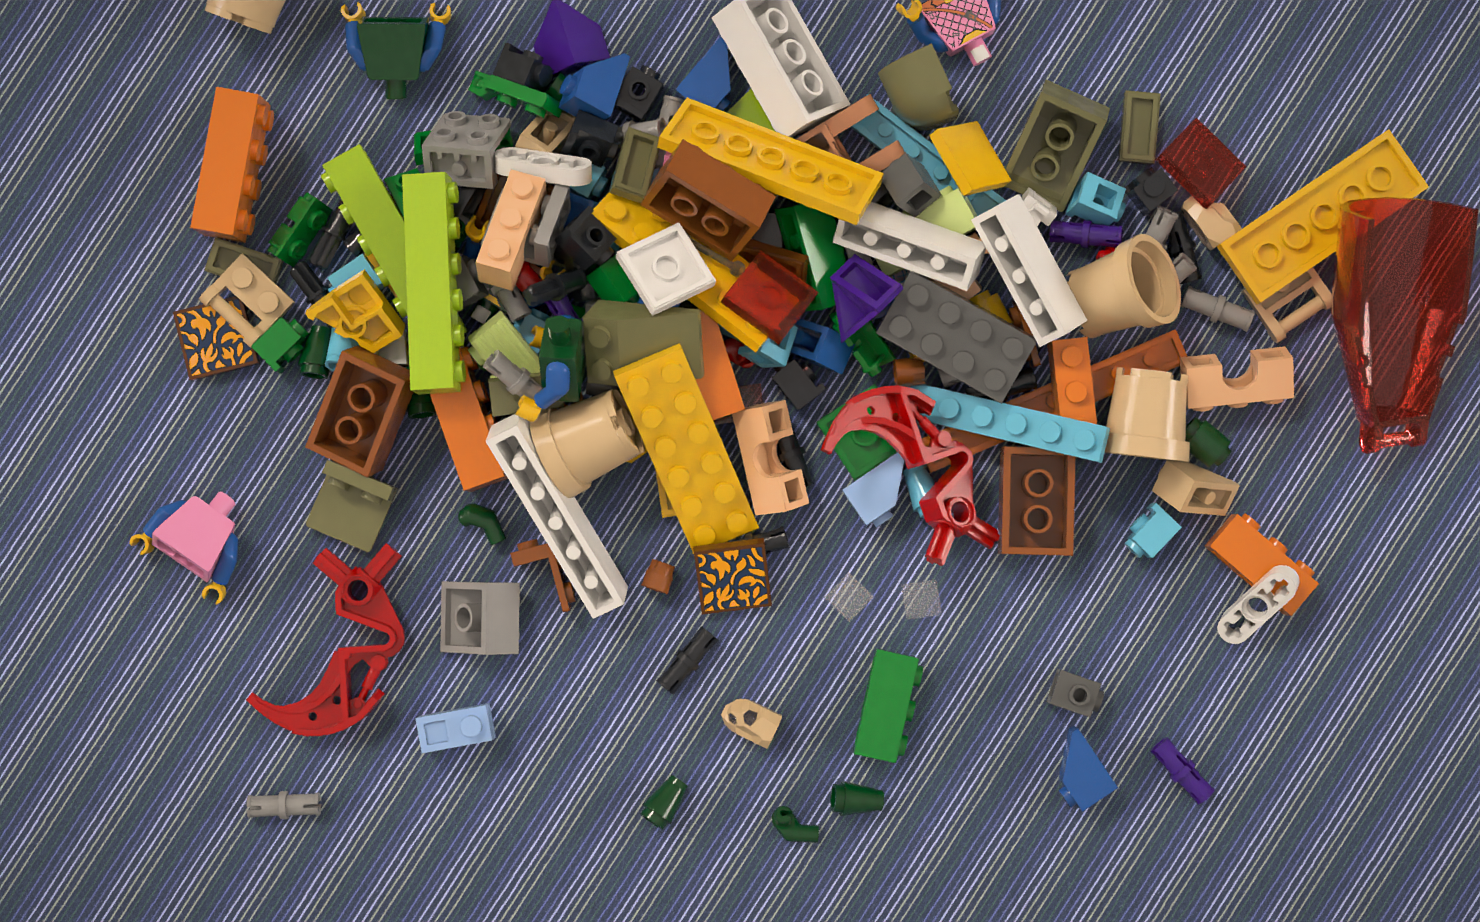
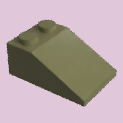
M1045 80L1005 168L1012 181L1004 187L1022 195L1028 188H1031L1057 207L1058 211L1063 212L1107 122L1110 108L1049 80Z
M598 300L583 316L588 383L618 386L613 374L614 370L679 343L695 379L703 378L701 310L670 307L652 316L645 304Z

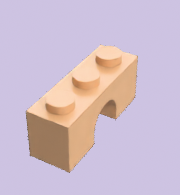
M511 169L476 259L479 282L511 291L514 290L525 260L524 247L528 232L535 224L538 225L541 218V206L547 194L544 178Z
M1286 347L1250 350V366L1242 376L1232 379L1223 377L1222 364L1215 354L1180 357V373L1188 375L1186 401L1188 409L1203 412L1212 410L1213 406L1222 405L1242 408L1251 402L1262 401L1266 404H1279L1284 399L1294 398L1293 357Z
M786 400L756 404L746 407L745 410L733 413V421L755 515L787 512L809 504L802 469L789 470L785 468L777 456L778 441L781 438L793 435Z

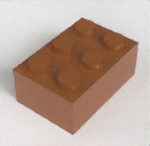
M682 139L655 176L640 205L672 225L680 223L688 235L733 261L761 227L776 196L766 191L761 185L753 183L737 173L730 166L703 152L698 146Z
M358 345L343 350L305 447L365 477H370L382 471L413 395V391L410 390V370L375 353H371Z
M1004 446L1000 448L998 534L1000 538L998 540V554L1073 556L1076 457L1035 447Z

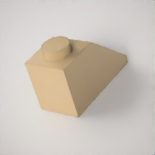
M562 110L559 118L549 114H545L544 119L536 117L520 134L515 147L559 154L565 145L576 117Z
M1166 460L1164 466L1159 471L1158 479L1152 491L1179 512L1225 516L1240 485L1190 462Z

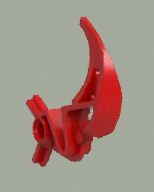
M899 385L874 388L853 396L845 402L846 405L832 422L821 451L830 455L844 434L849 431L863 430L885 439L905 460L907 469L948 457L951 461V467L919 501L926 523L935 529L925 554L926 561L943 566L954 538L967 535L986 548L991 549L994 542L999 540L1000 535L998 534L999 530L976 516L973 504L974 459L972 451L962 442L951 441V436L947 431H939L926 416L920 414L925 413L931 416L936 401L917 389ZM868 407L871 409V415L867 412ZM917 424L930 437L928 447L923 444Z
M385 543L365 568L356 566L352 570L326 547L316 557L313 564L338 585L335 591L336 614L388 633L389 642L387 644L339 647L338 651H334L320 684L311 694L296 703L284 706L275 705L263 700L254 692L249 695L246 701L270 721L292 731L293 734L302 736L330 735L342 731L366 718L385 695L378 688L366 702L365 698L369 690H372L380 672L387 668L389 657L400 652L405 644L403 626L383 585L380 583L401 559L402 555L388 543ZM357 580H362L368 587V594L363 600L355 598L351 591L353 583ZM364 660L370 666V669L361 685L363 688L359 696L352 699L350 671L355 664ZM335 696H339L341 698L340 704H336L334 702ZM311 712L317 714L316 720L310 719L309 715Z

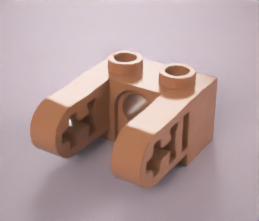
M871 94L796 140L852 161L837 135L879 110V107ZM896 140L858 164L880 172L906 152L900 142Z

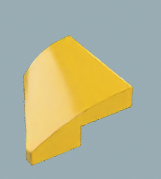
M365 269L333 289L305 312L309 319L314 321L317 318L334 327L335 333L344 338L356 340L360 347L371 353H375L400 338L406 326Z

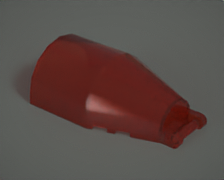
M1396 197L1362 198L1350 200L1340 205L1330 312L1355 415L1358 422L1361 423L1359 447L1365 454L1377 453L1381 448L1409 445L1410 447L1423 446L1427 441L1429 420L1444 378L1439 376L1446 357H1452L1455 346H1452L1451 342L1458 324L1464 325L1467 316L1479 209L1443 201ZM1405 425V431L1383 434V428Z

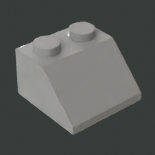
M442 581L440 652L481 655L519 654L520 583Z

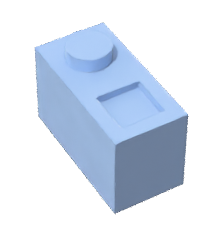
M490 703L431 713L415 718L422 753L492 741L496 738Z

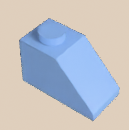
M898 452L842 490L866 527L873 523L877 528L893 517L890 510L896 507L904 459Z

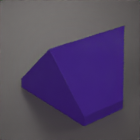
M561 0L551 1L533 47L535 53L544 58L542 63L554 70L552 78L557 77L560 72L565 75L580 70L587 65L610 58L599 24Z
M856 254L830 277L841 343L879 314L904 289L900 283Z

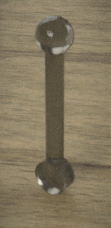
M686 232L698 251L730 268L733 276L739 277L744 273V263L728 260L691 239V235Z

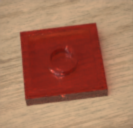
M1197 118L1155 159L1205 209L1247 167Z
M760 250L724 295L721 303L779 345L819 292Z

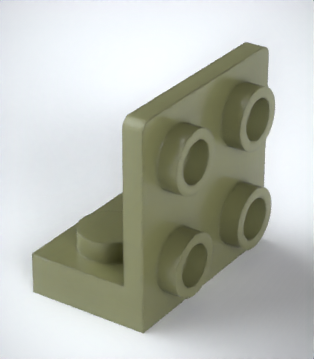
M327 459L322 473L326 474V477L306 521V526L365 552H371L398 488L371 476L365 477Z

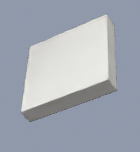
M676 223L617 251L616 259L652 316L714 287L716 279L680 223Z

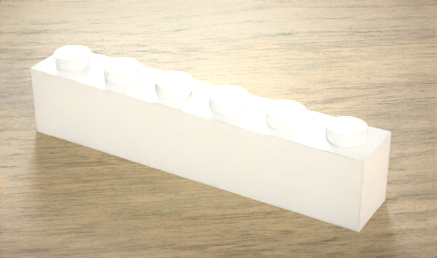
M514 414L493 424L486 438L487 445L592 618L594 619L623 605L628 585L576 498L564 496L548 476L534 446L530 422Z

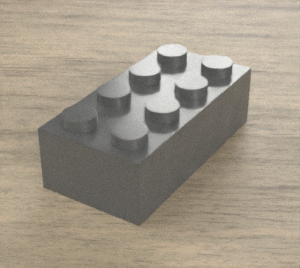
M910 271L902 285L904 289L895 297L876 334L1002 404L1037 343L1034 336L933 279Z

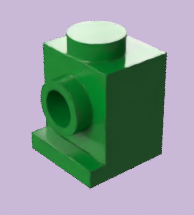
M281 317L251 347L275 372L282 374L286 370L282 363L285 360L290 363L302 353L304 348L301 345L307 340L305 337L309 332L295 318L289 322Z

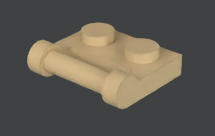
M243 253L199 297V300L206 307L211 306L244 337L243 342L250 348L296 303ZM226 288L261 319L257 326L253 327L220 296Z
M1313 267L1258 305H1256L1246 289L1241 291L1265 326L1271 339L1277 344L1286 338V333L1323 308L1328 310L1336 304L1334 297ZM1311 288L1315 294L1313 299L1279 322L1276 320L1272 313Z

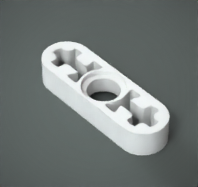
M517 147L501 148L496 150L494 154L495 172L502 176H509L512 169L544 178L547 183L584 186L592 182V162L587 158Z
M1285 565L1275 566L1223 613L1217 627L1221 638L1228 643L1239 644L1250 637L1294 597L1300 583L1297 572ZM1283 579L1287 581L1288 585L1281 586L1275 592V595L1271 592L1276 581L1280 582ZM1260 598L1265 601L1268 609L1263 612L1255 611L1251 608L1249 600ZM1243 614L1246 619L1241 628L1237 627L1234 630L1230 628V623L1235 624Z

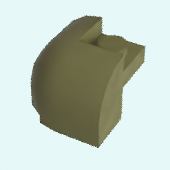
M932 43L899 58L878 72L892 103L891 112L914 130L927 131L936 129L957 119L959 109L956 104H953L949 91L952 87Z

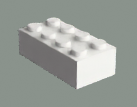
M733 0L712 17L721 37L727 44L738 67L744 74L756 99L759 101L776 132L788 137H794L815 128L851 105L792 0Z

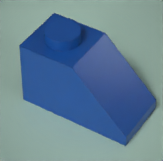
M720 36L675 91L676 95L683 100L688 97L725 112L732 102L728 100L731 96L727 44Z
M624 53L587 65L573 75L569 74L564 79L560 88V93L563 96L558 108L575 117L580 109L604 120L609 118L631 56Z
M786 317V321L798 327L790 355L821 368L843 374L855 344L848 347L845 341L841 343L840 334L828 327L801 318L797 321Z
M1075 726L1068 729L1059 780L1064 787L1059 789V792L1070 808L1076 805L1083 812L1118 787L1080 730Z

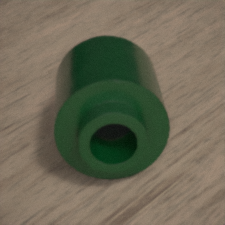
M1195 416L1186 425L1185 441L1190 442V453L1208 468L1213 464L1219 467L1232 452L1228 448L1231 440L1205 419L1201 421Z

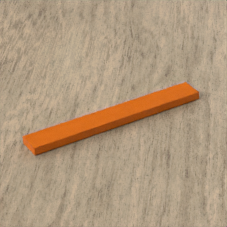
M1176 329L1091 365L1095 402L1113 394L1117 367L1125 369L1124 375H1130L1131 368L1166 372L1180 366V357L1188 356ZM1051 383L1005 402L1006 404L1055 415ZM950 427L940 430L947 431L951 436V441L962 442L972 451L973 455L1005 441ZM929 436L922 438L924 446H929ZM948 457L926 465L929 472L932 473L951 465V461Z

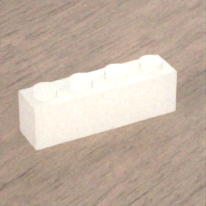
M1020 194L971 219L1039 347L1066 335L1088 321Z
M870 202L857 225L839 219L833 240L835 244L965 291L969 289L979 275L986 251L984 243L980 240Z

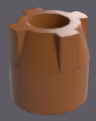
M913 357L893 360L895 385L905 387L925 385V366L921 358Z
M652 559L650 566L645 572L641 586L668 595L673 581L675 566Z

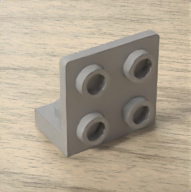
M451 111L443 114L422 144L424 172H446L452 178V182L456 181L458 186L494 189L498 183L494 154L496 148L511 127L510 118H501L495 114H484L481 116L465 115L461 111Z
M555 184L552 194L545 195L541 206L540 221L538 225L535 224L533 228H530L526 238L524 261L549 268L557 247L554 239L563 230L571 209L570 186ZM502 188L501 193H500V195H499V198H498V200H497V203H496V205H495L494 211H493V213H492V216H491L490 221H489V223H488L487 229H486L485 234H484V236H483V239H482V241H481V246H482V244H483L484 238H485V236H486V233H487V231H488L489 225H490V223H491V220H492V218H493L494 212H495V210H496V207H497V205H498L499 199H500V197H501V194H502V191H503L504 188Z

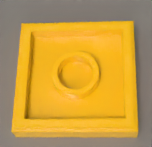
M978 121L939 128L929 135L962 195L967 196L1001 188L1012 181Z

